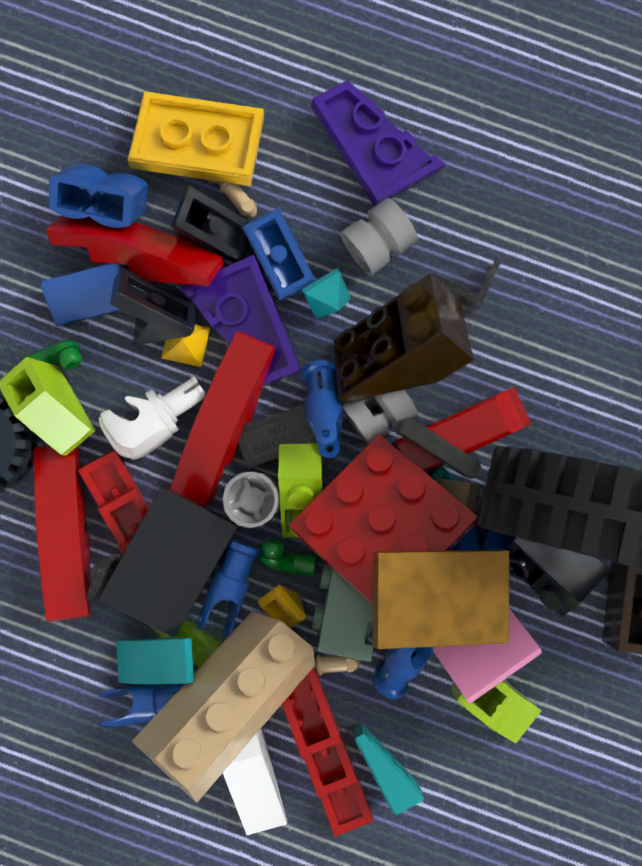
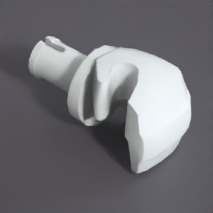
M194 376L164 396L160 393L156 395L153 389H150L145 393L148 400L131 396L125 397L127 403L139 412L136 420L128 421L122 419L110 410L101 413L98 418L100 427L113 449L119 455L135 460L145 457L173 437V434L179 430L175 424L178 422L176 417L203 401L206 396Z

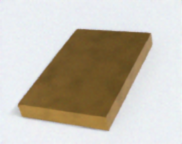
M373 551V647L377 649L509 643V551Z

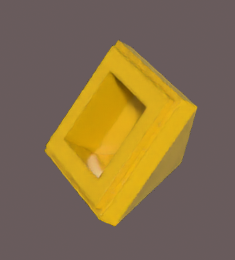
M195 324L194 331L190 336L165 340L161 359L202 368L211 328Z
M282 585L276 586L257 601L269 617L280 620L290 629L306 618L299 593Z

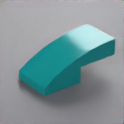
M165 637L158 639L129 638L116 640L118 683L187 684L194 682L191 638Z

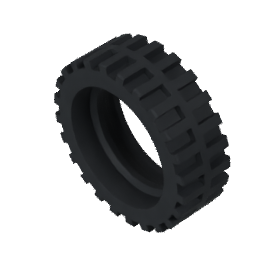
M497 446L493 450L477 523L483 528L520 539L642 568V471L558 453H548L528 448L521 449L513 446Z

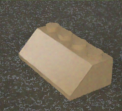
M251 612L194 673V682L184 684L132 742L197 803L315 666L313 646L280 620Z

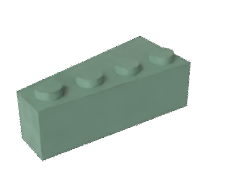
M324 564L319 588L327 590L324 606L316 605L311 630L319 631L318 652L371 662L373 645H370L368 638L370 627L373 628V606L328 564Z

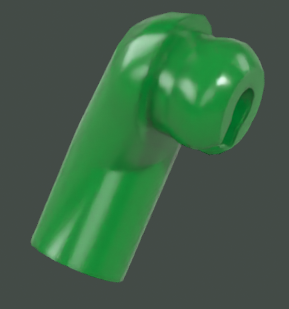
M63 340L25 356V358L29 357L53 365L60 364L64 369H74L82 362V356L79 353L81 350L80 346L73 340Z
M267 539L263 542V552L260 554V560L265 567L286 574L314 577L316 556L283 552L285 545L278 539Z

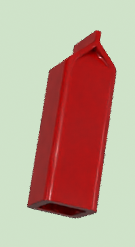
M512 387L425 427L464 453L469 454L531 425V422L515 387ZM403 437L392 441L393 446L425 473L445 465Z

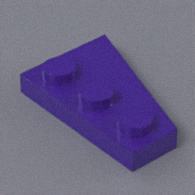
M346 80L312 99L311 108L373 206H376L385 198L392 199L440 172L444 167L445 163L436 155L431 157L415 144L416 138L406 130L402 133L384 117L385 112L349 81Z
M255 255L220 269L209 286L186 284L179 287L202 312L204 318L218 331L229 346L236 332L241 331L276 347L263 386L301 372V366Z

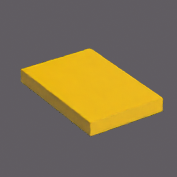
M144 91L127 160L129 168L251 186L264 122V109Z

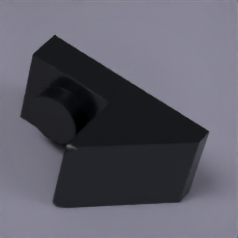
M185 187L171 224L179 238L185 239L197 246L202 245L233 263L244 259L250 243L242 226L250 223V221L193 187Z
M124 268L120 269L114 278L110 304L129 316L137 317L133 344L141 345L190 336L195 325V304Z

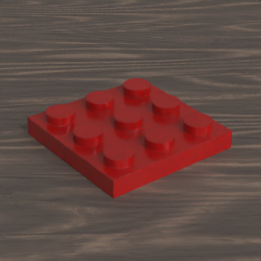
M378 435L294 519L289 527L373 606V551L451 550L477 523L478 516L381 435Z

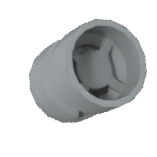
M385 198L368 211V222L362 219L357 222L354 221L340 232L341 240L359 267L369 276H373L390 261V253L401 255L418 241L417 233L411 221L403 210L390 198Z
M405 390L342 402L345 416L367 446L378 435H381L383 438L388 436L391 425L397 427L403 418H413L418 414L414 403ZM374 406H377L381 414H377L374 417L370 411Z
M259 472L240 473L232 478L225 487L222 498L224 510L228 517L239 526L247 528L262 526L270 521L280 508L279 487L275 480L267 474Z

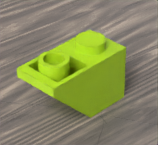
M26 357L0 380V390L14 416L60 455L67 456L96 431L59 366Z
M318 443L279 444L278 483L282 538L298 537L289 525L322 492V464Z
M505 680L470 704L455 682L449 688L459 704L490 729L515 744L542 711Z

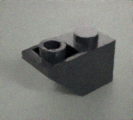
M516 538L505 549L509 551V571L515 577L524 580L538 594L541 602L549 609L556 611L561 617L581 604L609 571L595 557Z

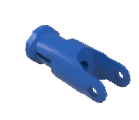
M316 360L309 362L301 369V378L306 383L308 395L304 400L305 415L318 441L320 454L324 458L331 459L340 452L339 435L344 412L342 402L338 399L336 391V364L327 360ZM318 372L321 373V377H317ZM328 447L334 448L332 452H327L326 449Z
M233 538L227 544L228 549L220 570L215 571L197 622V628L202 630L211 609L218 602L229 600V613L223 627V636L225 637L230 635L250 585L247 579L255 557H260L262 553L261 549Z
M434 647L388 649L385 654V663L379 665L374 671L372 682L379 694L390 699H399L404 696L408 690L409 680L419 675L431 656ZM388 673V674H389L388 677L386 678L385 681H383L384 677H385L386 674Z
M139 684L103 691L99 693L100 697L131 695L133 697V705L131 711L124 717L100 722L99 725L118 727L150 722L184 684L158 686V684Z

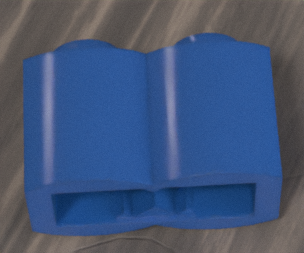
M71 165L50 177L49 208L68 218L80 219L90 216L93 220L105 226L115 228L127 227L146 212L148 183L128 173L108 175L103 170L91 165Z

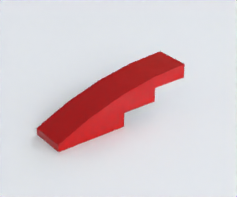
M61 215L46 229L50 245L87 247L91 262L128 265L130 272L152 282L209 286L224 265L222 257L200 246L135 222L127 227L115 228L102 225L90 216L75 219Z
M236 332L197 414L174 476L171 490L205 507L213 502L224 467L233 461L244 425L252 421L276 349L275 346L244 332Z
M51 446L34 448L36 534L46 621L48 622L91 617L90 536L85 532V492L80 488V473L78 472L80 467V449L78 446L67 456L60 455Z
M113 449L79 467L78 472L97 502L98 510L119 544V551L123 554L149 506L121 456Z
M313 667L282 703L300 756L305 760L318 798H321L334 837L374 822V816L316 669Z

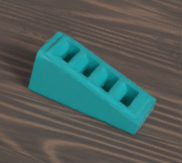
M361 722L353 726L354 740L392 813L398 815L424 800L423 793L418 782Z

